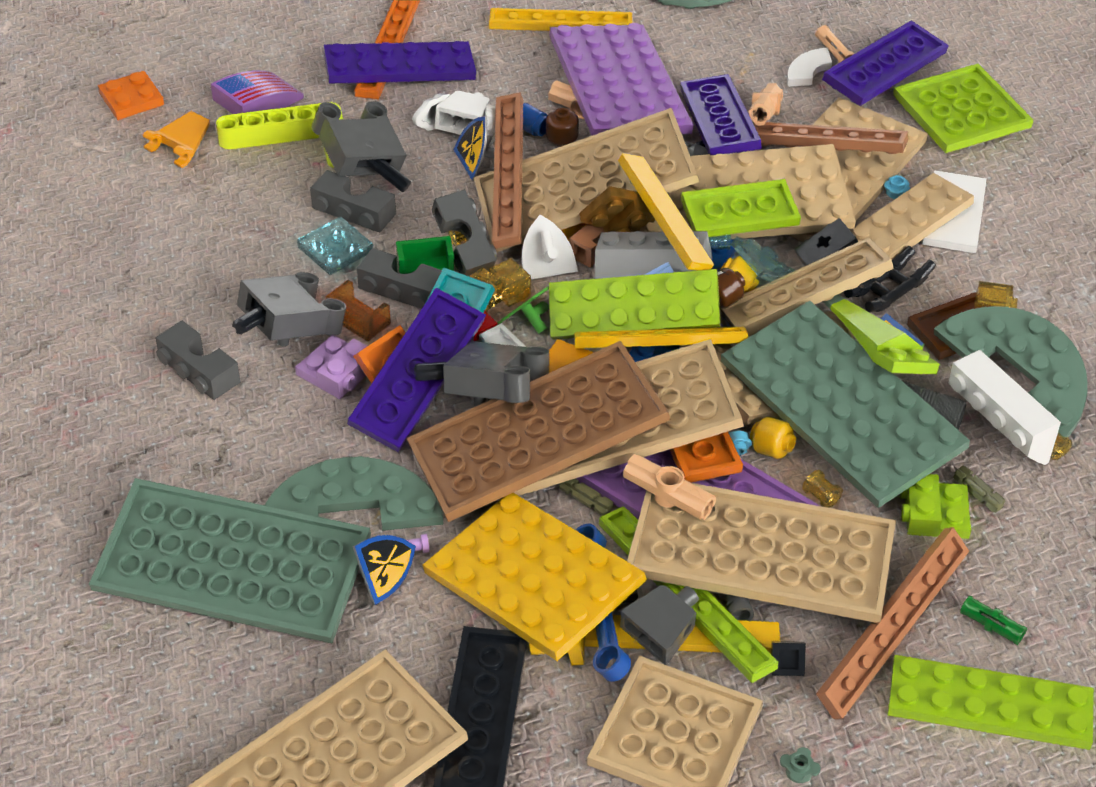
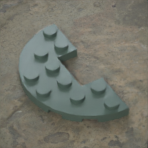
M991 306L961 312L934 328V335L962 358L978 350H981L987 357H990L995 352L999 353L1036 384L1028 393L1061 422L1057 438L1064 442L1071 435L1083 414L1088 392V380L1085 365L1079 351L1068 336L1057 326L1041 316L1025 310Z
M363 456L328 459L302 469L285 480L265 503V506L317 517L321 513L380 508L382 531L444 524L442 509L432 489L419 476L395 463Z

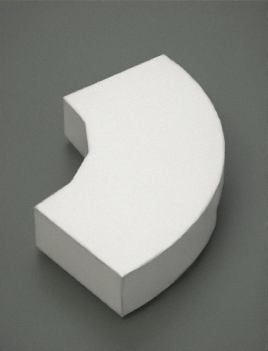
M828 48L814 49L798 56L788 69V87L811 86L813 77L817 73L832 68V60Z

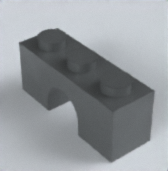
M326 170L310 187L312 208L379 233L396 215L395 194L372 186L364 194L351 195L350 178L338 176L337 173Z
M465 189L435 198L431 211L441 234L448 231H458L467 239L466 243L457 245L453 252L454 263L458 273L475 277L491 272L497 260V252L492 244L490 245L486 238L487 231L484 223L478 220L474 200L468 197Z
M372 248L357 267L358 288L422 309L442 270L420 264L414 272L400 274L397 270L396 255Z
M183 320L155 337L158 349L156 354L159 360L164 365L168 364L182 379L189 380L200 393H205L213 400H216L241 383L238 362L220 348L208 355H203L201 334Z

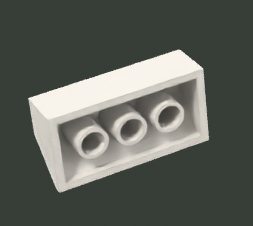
M981 350L953 362L948 382L953 390L965 398L975 410L979 411L994 428L1005 435L1027 457L1043 465L1049 463L1061 422Z

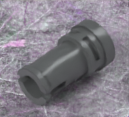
M726 594L728 601L726 604L727 610L737 620L751 621L754 617V612L749 599Z

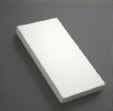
M935 170V174L974 195V203L925 237L922 245L976 253L987 179Z

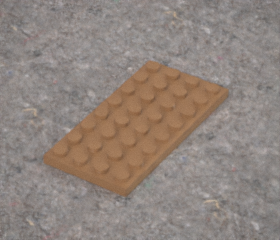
M618 341L531 381L530 400L527 402L510 403L505 400L491 399L406 439L447 521L450 522L671 419L668 410L623 343Z

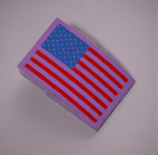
M253 70L240 72L211 83L213 100L232 114L286 108L304 98L303 93L269 71Z

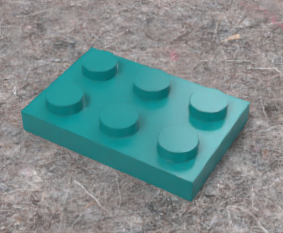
M443 268L429 297L435 288H438L484 313L495 289L491 284Z

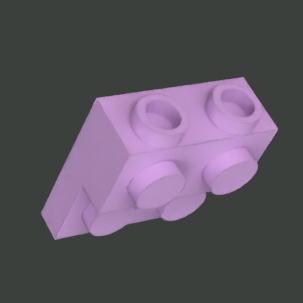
M331 335L295 366L296 375L334 397L341 399L366 377L353 356L366 348L367 345L354 338L347 343L335 335Z

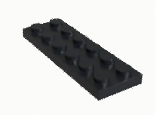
M463 626L447 712L467 732L468 740L438 761L433 787H505L527 649V641L514 632Z

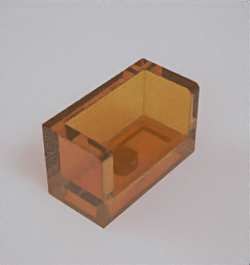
M350 280L345 281L325 296L326 299H337L346 304L343 327L367 342L391 324L390 305L384 302L375 310L354 297L353 282Z

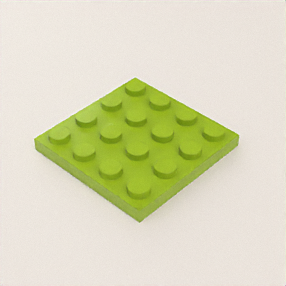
M979 63L897 86L893 90V96L945 153L1032 128L1033 119Z

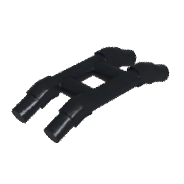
M907 246L892 260L894 269L885 272L881 277L863 282L854 289L844 291V295L847 298L861 297L871 290L880 297L866 302L865 310L868 312L883 311L904 294L920 286L937 266L929 259L908 278L899 272L916 253L911 246ZM889 277L899 285L893 290H889L881 282Z

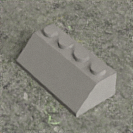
M663 231L601 232L595 249V279L645 275L666 262H669L674 272L696 270H688ZM692 231L712 260L708 232Z

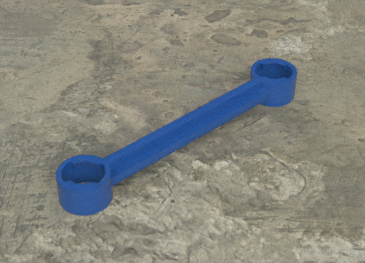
M583 524L576 529V531L589 539L591 538L602 547H606V537L593 524ZM611 612L595 627L599 649L593 657V667L607 681L615 682L625 677L629 672L631 658L618 645ZM615 658L616 662L606 669L609 661Z

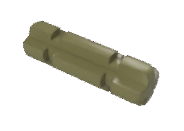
M961 466L959 469H956L953 476L954 480L959 484H966L968 492L981 503L986 502L985 506L990 511L996 513L1004 507L1005 499L999 493H993L994 489L977 475L972 476L973 472L968 467Z
M575 478L559 484L561 491L566 494L571 493V497L590 509L594 507V511L603 516L612 511L614 506L612 500L605 496L602 498L599 492L583 482L579 484L578 479Z

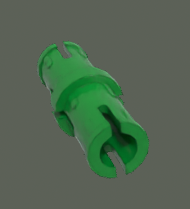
M968 596L961 607V614L982 624L987 632L991 633L994 631L1012 641L1015 645H1018L1026 634L1027 627L1003 615V611L999 608L992 609L972 596ZM983 613V614L989 616L990 618H992V619H994L995 621H997V622H999V623L1005 625L1006 627H1003V626L997 624L996 622L992 621L991 619H989V618H987V617H985V616H983V615H981V614Z

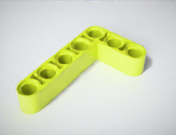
M321 103L221 116L216 121L219 145L224 149H238L319 138V135L312 130L311 125ZM333 103V104H335L336 106H338L339 109L341 110V107H340L337 103ZM342 111L339 120L343 119ZM324 148L327 164L334 168Z

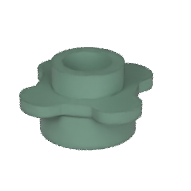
M800 747L797 752L791 755L784 754L780 758L781 766L786 768L787 777L795 783H805L812 776H817L820 773L821 766L813 761L811 751L808 748Z

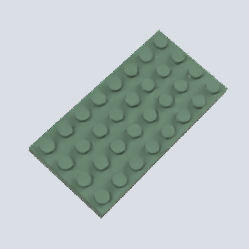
M810 300L721 354V362L778 416L785 422H788L793 430L877 508H880L969 448L970 440L895 374L874 363L865 349Z
M135 478L89 582L91 590L333 644L360 568L352 546L370 538L371 530L369 527Z

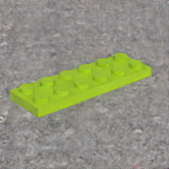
M717 269L550 282V337L552 340L574 338V333L587 331L720 327Z
M894 655L887 715L1090 750L1093 743L1094 688Z

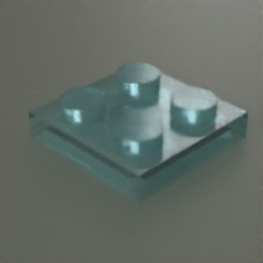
M341 216L297 239L298 248L329 275L365 257L373 248V243Z
M737 236L730 244L754 272L766 281L772 282L793 272L786 264L776 259L778 254L766 245L762 248L751 238L747 241Z

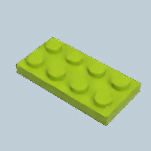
M785 179L681 193L680 200L692 231H707L708 237L800 225L801 216Z

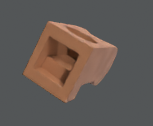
M587 224L570 237L569 243L572 246L576 261L590 268L595 264V249L601 232H604L603 227Z

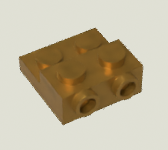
M609 186L579 213L581 223L603 227L604 232L640 231L648 222L653 223L655 221V218L638 192Z

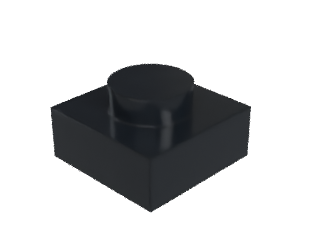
M771 641V655L778 661V669L771 672V675L805 676L806 643L800 641Z

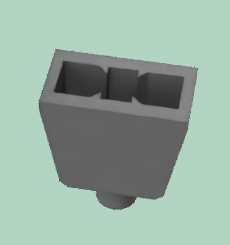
M660 585L621 611L620 627L660 662L667 665L695 627L696 612L691 607L699 601V597L688 586H685L676 595L666 586Z

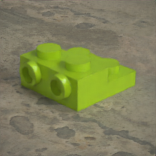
M929 474L900 493V498L905 499V504H902L901 521L907 522V535L938 537L943 529L954 527L961 539L970 538L971 524L966 484L939 483L938 474Z

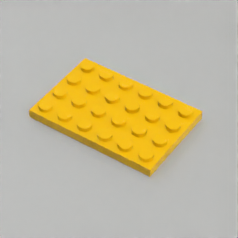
M515 493L500 499L422 564L425 574L556 661L564 656L646 582L644 571Z

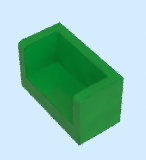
M450 236L396 241L398 273H412L417 270L420 264L440 270L447 268L454 271V253Z

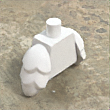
M455 91L451 95L445 93L436 94L433 98L425 100L412 118L415 125L427 131L439 129L461 135L464 128L471 121L478 117L487 116V130L492 131L494 134L489 145L495 141L496 107L490 104L488 97H484L479 92L471 94Z

